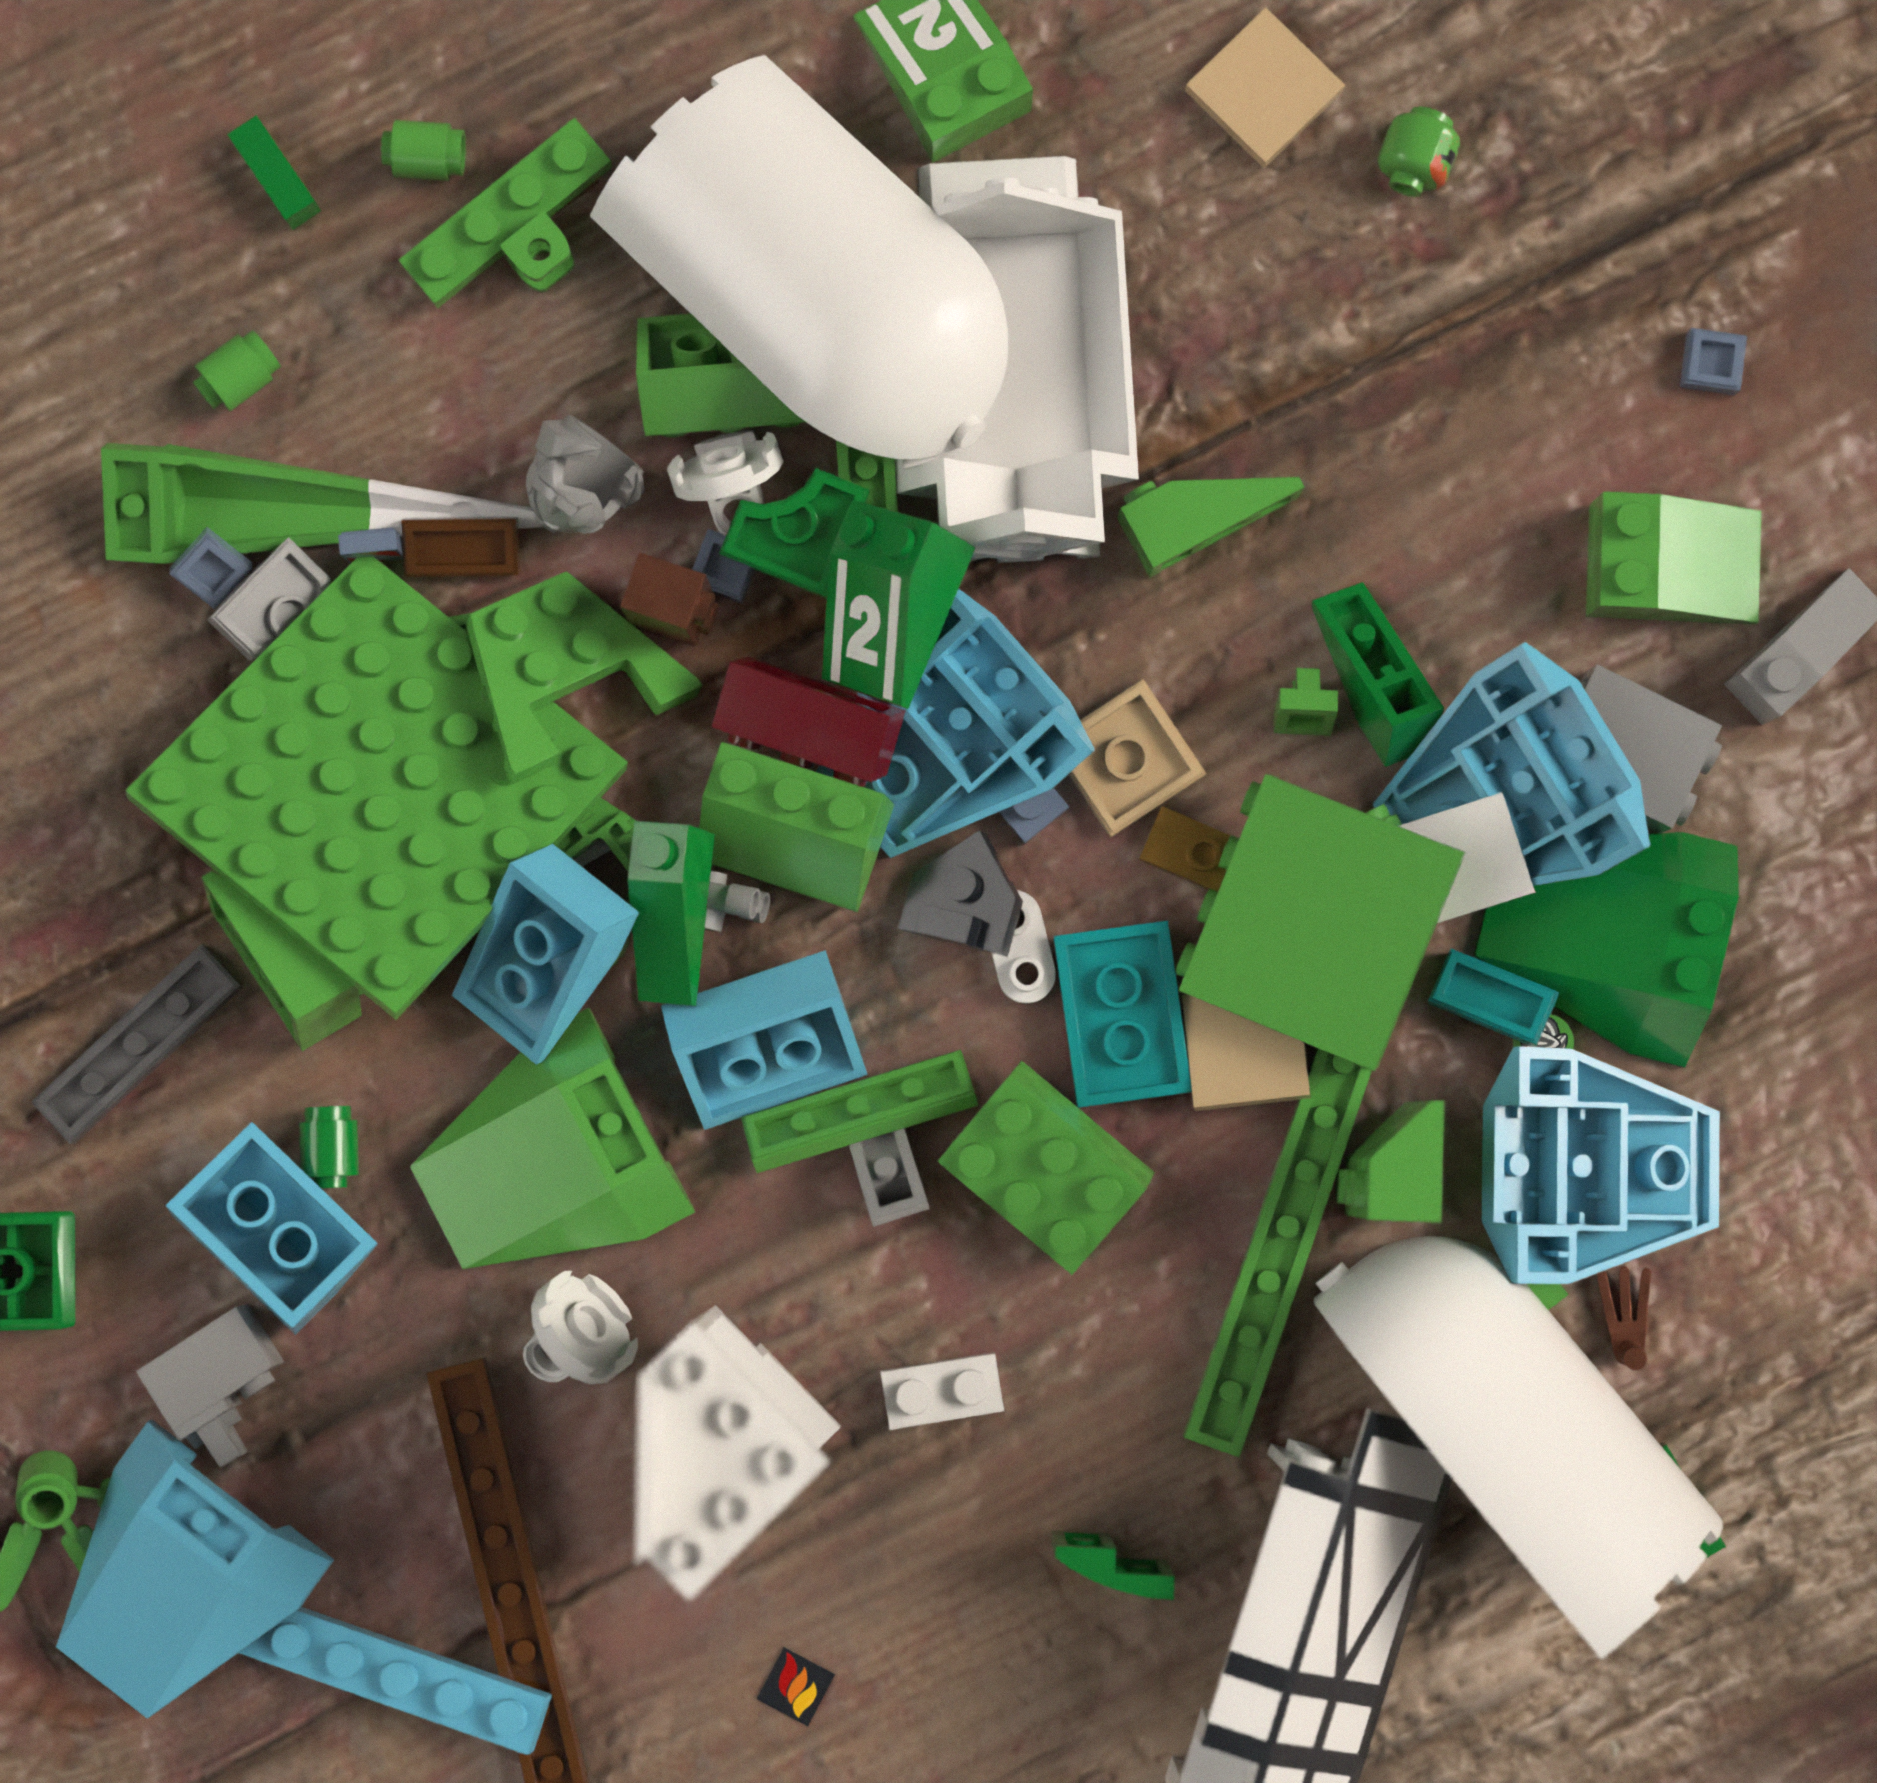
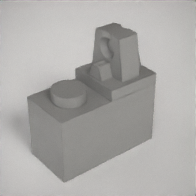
M245 1304L231 1309L137 1370L136 1373L178 1440L187 1438L194 1449L205 1444L220 1467H224L247 1452L245 1445L233 1426L242 1420L236 1409L242 1403L236 1393L240 1392L246 1400L275 1382L270 1371L283 1364L284 1360L249 1304Z

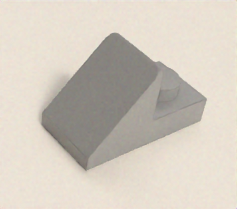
M905 1128L849 1145L873 1227L929 1209Z

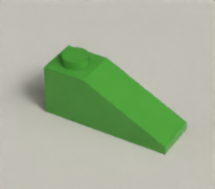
M1300 477L1169 481L1158 488L1151 481L1124 496L1123 499L1126 505L1120 508L1117 520L1150 578L1298 499L1305 486Z

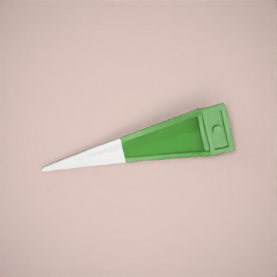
M106 443L101 448L106 560L159 564L172 563L181 556L206 527L210 528L241 554L275 550L288 537L298 547L339 543L338 535H342L341 532L393 527L402 536L401 520L404 518L518 516L519 529L543 527L536 521V514L531 507L167 444L164 447Z

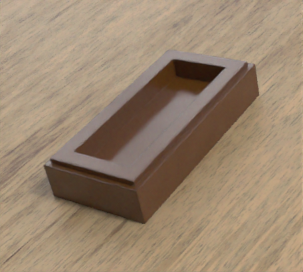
M518 516L404 518L401 520L404 577L515 576L520 574Z

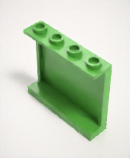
M1265 774L1262 784L1252 781L1243 800L1240 813L1248 816L1240 838L1231 835L1221 855L1218 867L1227 871L1219 891L1209 889L1199 910L1197 921L1205 924L1197 945L1188 942L1179 960L1175 974L1184 977L1179 991L1375 1071L1379 1067L1466 852L1281 780L1274 775Z

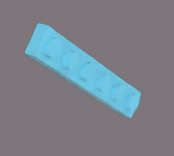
M300 1607L239 1652L242 1655L526 1755L534 1752L552 1696L550 1693L304 1607Z

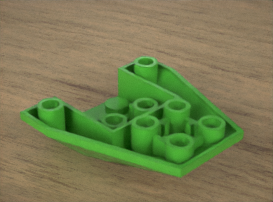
M590 1008L577 1013L543 1062L536 1065L520 1052L410 1166L462 1269L643 1240L696 1212L670 1161L665 1162L613 1062L616 1057Z

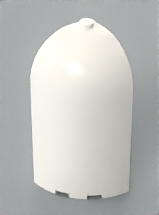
M765 55L748 59L717 73L711 78V85L714 88L707 91L691 104L682 97L651 126L657 135L634 161L632 158L625 156L600 194L590 217L788 408L820 432L858 450L894 459H925L957 448L966 449L973 445L985 430L986 425L983 421L1001 388L1008 357V329L1003 302L989 269L975 249Z
M1436 1236L1414 1237L1383 1246L1361 1259L1350 1269L1341 1262L1315 1283L1322 1292L1314 1297V1303L1338 1337L1601 1659L1620 1645L1660 1609V1606L1653 1598L1671 1579L1678 1586L1685 1583L1707 1556L1699 1546L1703 1540L1710 1545L1719 1538L1723 1529V1521L1529 1286L1527 1284L1511 1283L1499 1257L1477 1245L1459 1239Z

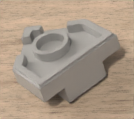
M288 537L244 578L221 602L222 604L207 621L248 660H256L330 585V577Z

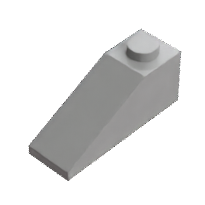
M1850 568L1846 569L1737 670L1724 685L1762 725L1780 717L1813 687L1877 621V597Z

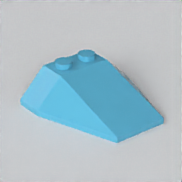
M960 589L957 591L909 709L857 693L906 710L887 776L871 783L867 782L866 786H863L864 788L885 794L895 804L880 846L890 858L1053 789L1095 751L1070 700L997 617ZM819 765L816 772L833 777L834 770Z
M1526 642L1477 671L1373 803L1374 808L1385 804L1390 815L1397 814L1401 823L1405 824L1502 792L1533 886L1599 875L1650 846L1640 779L1580 681Z
M1513 1047L1483 1104L1482 1224L1511 1283L1570 1284L1719 1227L1720 1111L1571 1048Z

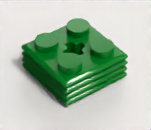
M72 1211L0 1213V1331L61 1330L73 1327L75 1325V1214ZM13 1256L15 1257L16 1264L23 1267V1276L16 1279L15 1287L13 1286L12 1277L3 1276L2 1273L3 1265L11 1264Z

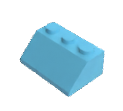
M826 950L697 994L696 1006L661 1005L673 1055L704 1130L868 1075Z
M253 1122L165 1205L170 1214L294 1335L339 1292L378 1245L365 1230Z

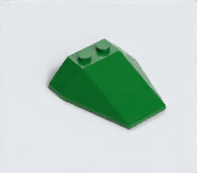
M1685 832L1648 834L1650 846L1599 875L1533 886L1534 893L1484 909L1474 957L1559 992L1554 1008L1623 1052L1684 1068L1711 1014L1739 899L1738 846Z

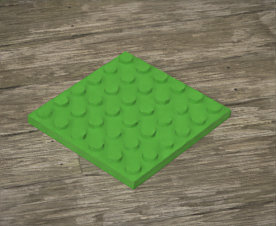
M358 557L125 792L129 801L397 1020L481 929L493 909L491 905L509 864L551 844L557 846L627 770L628 762L556 703L551 702L532 712L559 751L557 761L554 765L511 785L506 778L503 766L505 762L499 735L494 733L492 708L487 690H483L468 632L375 557Z

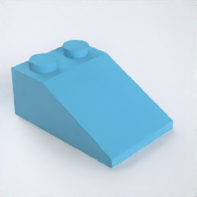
M554 844L509 864L491 905L493 909L482 925L452 994L455 999L536 1065L545 1060L618 958L639 914L636 909Z

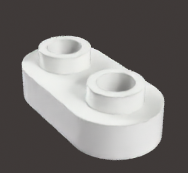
M1017 890L1023 901L1021 912L1024 915V923L1021 927L1015 929L1008 957L991 954L998 982L1004 994L1015 1002L1030 1004L1043 999L1050 992L1054 985L1056 974L1040 907L1032 896ZM1029 963L1037 969L1038 978L1033 984L1024 985L1017 980L1016 969L1021 964Z

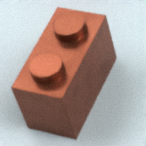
M639 552L620 608L634 627L696 647L700 634L710 635L719 611V603L714 602L715 594L706 574Z

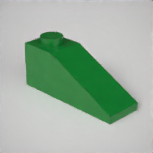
M1364 582L1312 600V610L1363 733L1385 767L1408 759L1443 715L1444 706Z
M634 821L628 888L630 905L639 912L632 926L638 1001L696 1006L715 839L714 833L686 824Z

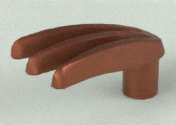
M1621 1266L1619 1269L1621 1320L1617 1321L1607 1273L1605 1271L1597 1273L1614 1356L1620 1364L1626 1365L1629 1369L1640 1370L1647 1363V1354L1644 1349L1652 1272L1647 1267H1644L1641 1272L1635 1320H1632L1629 1268Z

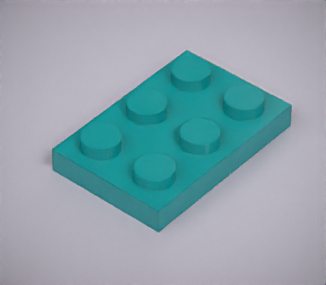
M1168 920L1053 936L1076 1106L1080 1108L1192 1092Z

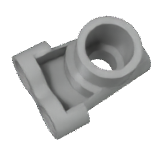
M711 871L705 930L721 932L725 913L736 915L739 918L752 922L764 923L770 906V895L768 892L760 891L759 888L734 883L726 885L727 874Z

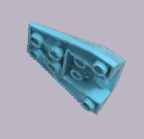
M153 1420L147 1421L113 1469L56 1648L146 1718L157 1713L297 1611L334 1561L332 1557L290 1525L274 1530L192 1467L190 1464L197 1454Z

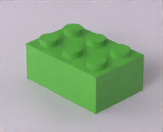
M1023 1061L1016 1066L937 1161L1071 1275L1145 1192L1155 1173Z

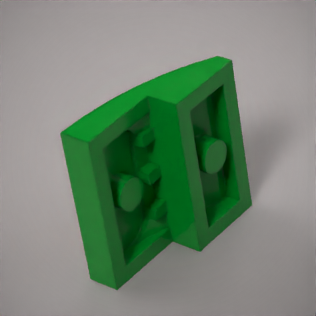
M1052 1531L1051 1544L1055 1558L1071 1570L1094 1582L1121 1592L1147 1598L1174 1601L1175 1575L1167 1560L1116 1557V1548L1110 1533Z

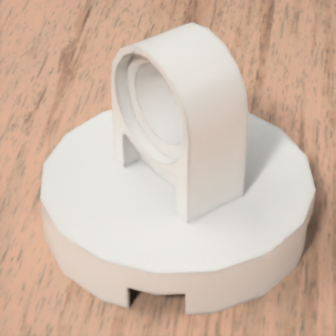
M753 430L722 434L694 445L697 456L685 463L680 458V455H677L667 467L676 497L686 501H707L718 531L726 537L731 521L726 518L723 509L728 502L735 499H743L765 504L760 484L777 473L783 463L778 442L772 433L766 432L763 441H756Z
M563 1271L541 1287L535 1295L531 1305L532 1326L535 1334L524 1347L523 1359L525 1365L533 1375L547 1382H559L570 1376L588 1384L607 1383L632 1364L635 1358L638 1341L635 1338L630 1342L629 1332L625 1325L632 1319V1316L618 1294L598 1277L588 1274L583 1279L570 1276L572 1271ZM541 1347H542L543 1350L546 1352V1354L549 1356V1358L546 1357L545 1354L542 1352Z

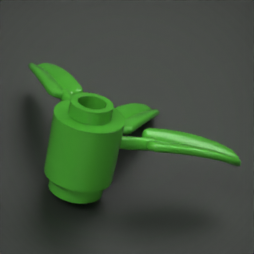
M40 1451L31 1455L23 1462L18 1472L16 1509L25 1523L15 1522L11 1525L0 1551V1612L11 1602L31 1564L42 1538L41 1529H50L61 1524L67 1533L62 1536L61 1544L78 1571H81L93 1530L88 1525L79 1526L77 1529L70 1516L76 1508L77 1497L97 1499V1504L101 1507L111 1478L104 1479L100 1484V1488L78 1486V1472L74 1462L67 1455L58 1451Z

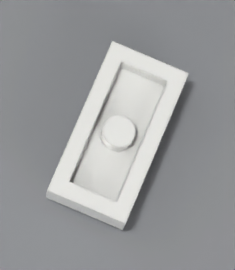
M995 1352L881 1370L880 1372L890 1430L1004 1411Z

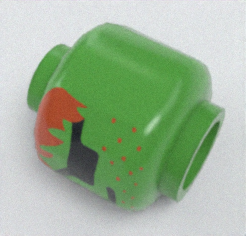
M1418 106L1413 107L1408 113L1399 114L1392 120L1378 155V166L1390 178V188L1406 196L1419 197L1422 191L1437 190L1446 184L1460 149V137L1452 128L1453 121L1450 117L1435 109Z

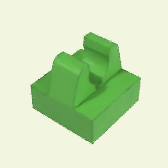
M1296 668V681L1292 682V688H1280L1274 710V733L1331 736L1338 713V690H1321L1320 669Z

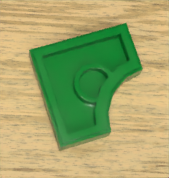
M816 468L805 486L785 500L765 504L740 500L719 555L827 599L830 551L852 499L866 503L870 490Z

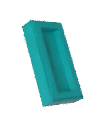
M1450 949L1428 999V1003L1517 1041L1537 1047L1558 999L1559 992Z

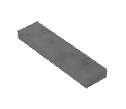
M200 944L31 1103L69 1144H76L244 987L243 984L206 945Z

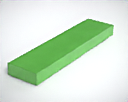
M958 1050L741 1117L753 1165L756 1173H760L978 1106V1102L962 1051Z

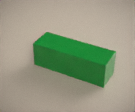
M257 115L227 134L292 230L322 211Z

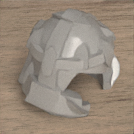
M567 415L564 419L542 421L535 445L538 451L526 474V489L529 503L536 514L535 519L540 525L553 533L556 531L565 533L581 532L583 534L594 533L603 528L605 522L621 507L625 509L630 504L640 500L641 495L644 493L642 477L644 471L628 455L574 416Z

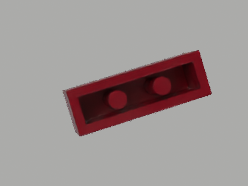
M748 656L729 662L712 728L729 733L727 740L737 746L759 750L761 745L781 751L780 759L784 762L803 768H812L814 763L833 769V778L863 787L866 786L867 782L871 783L887 776L906 710Z

